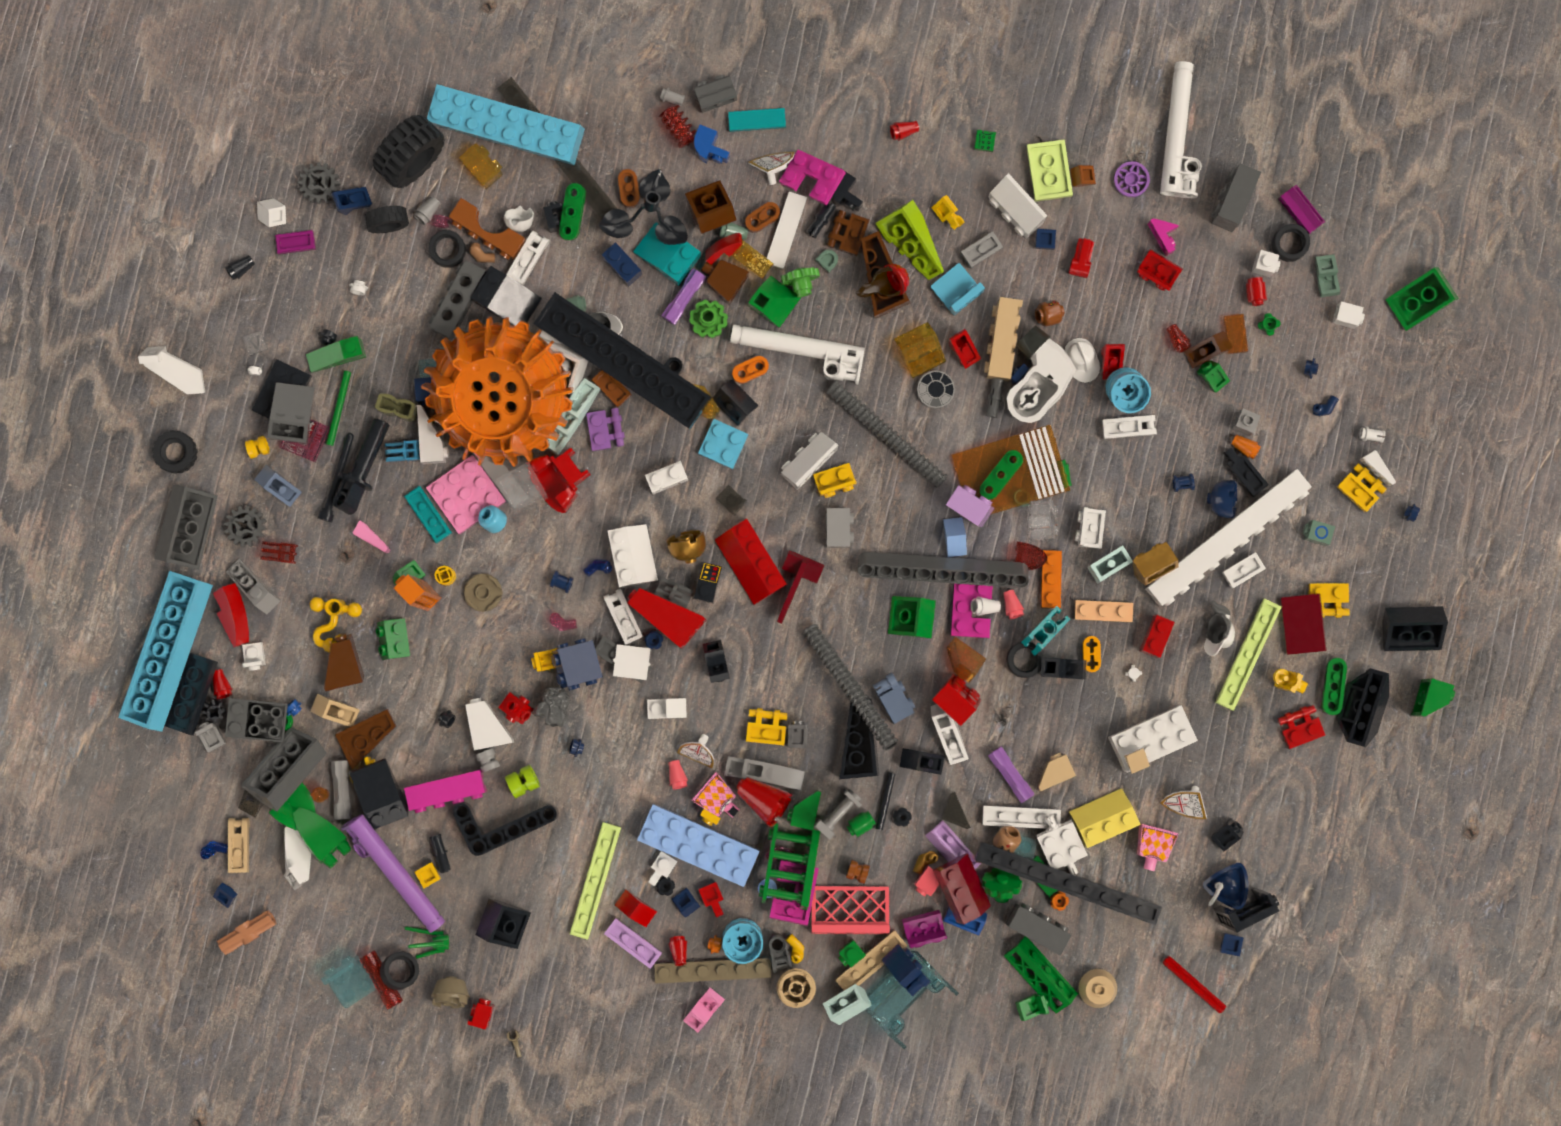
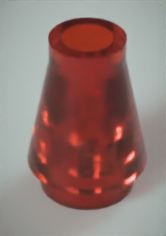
M1173 324L1166 329L1173 349L1178 353H1182L1191 347V340L1180 330L1177 324Z

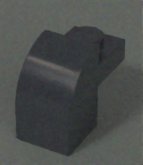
M845 171L846 174L831 197L832 201L837 207L842 202H845L844 205L852 211L855 209L859 212L863 206V201L850 193V190L856 183V178Z
M717 640L704 643L703 649L710 682H722L730 679L722 641Z
M1042 657L1041 677L1085 680L1087 660Z

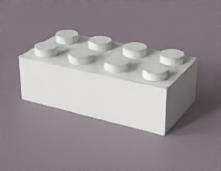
M1182 705L1173 707L1108 737L1120 765L1126 773L1130 772L1124 756L1144 748L1150 763L1198 741Z

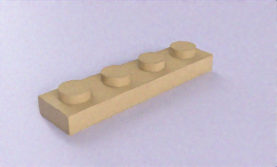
M893 930L869 950L862 960L852 968L849 967L835 981L843 990L848 989L854 984L859 986L884 965L881 959L897 944L903 949L907 944Z

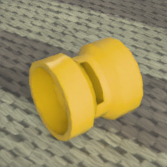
M264 435L258 437L257 440L250 439L245 441L250 459L257 458L260 454H270L269 445Z
M440 566L435 571V579L439 584L449 586L456 580L455 571L448 566Z

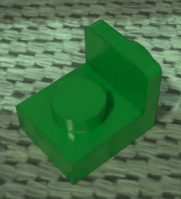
M1212 360L1203 363L1197 371V374L1205 379L1211 390L1215 393L1230 382L1220 364Z
M413 560L397 570L392 578L396 586L395 582L402 575L407 576L409 574L423 579L425 573L416 561Z

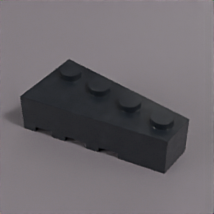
M850 702L839 780L879 776L876 736L872 734L873 731L869 730L870 726H867L866 722L862 720L863 717H860L856 707H853V702Z

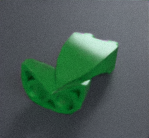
M303 783L298 786L278 811L272 809L269 812L281 824L298 830L314 858L320 864L323 863L330 869L338 862L332 855L336 850L343 856L351 851L347 837L328 820L316 814L311 794Z

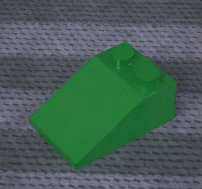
M1434 267L1385 300L1405 331H1408L1459 298L1439 267Z

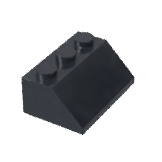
M1443 606L1385 608L1382 620L1384 651L1442 650L1448 625Z

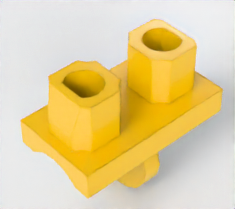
M1278 669L1273 675L1274 687L1293 693L1297 691L1303 694L1308 683L1302 680L1303 675L1285 669Z

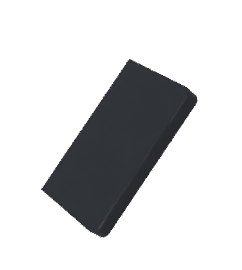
M730 380L722 386L711 399L737 426L758 407V404L734 380Z

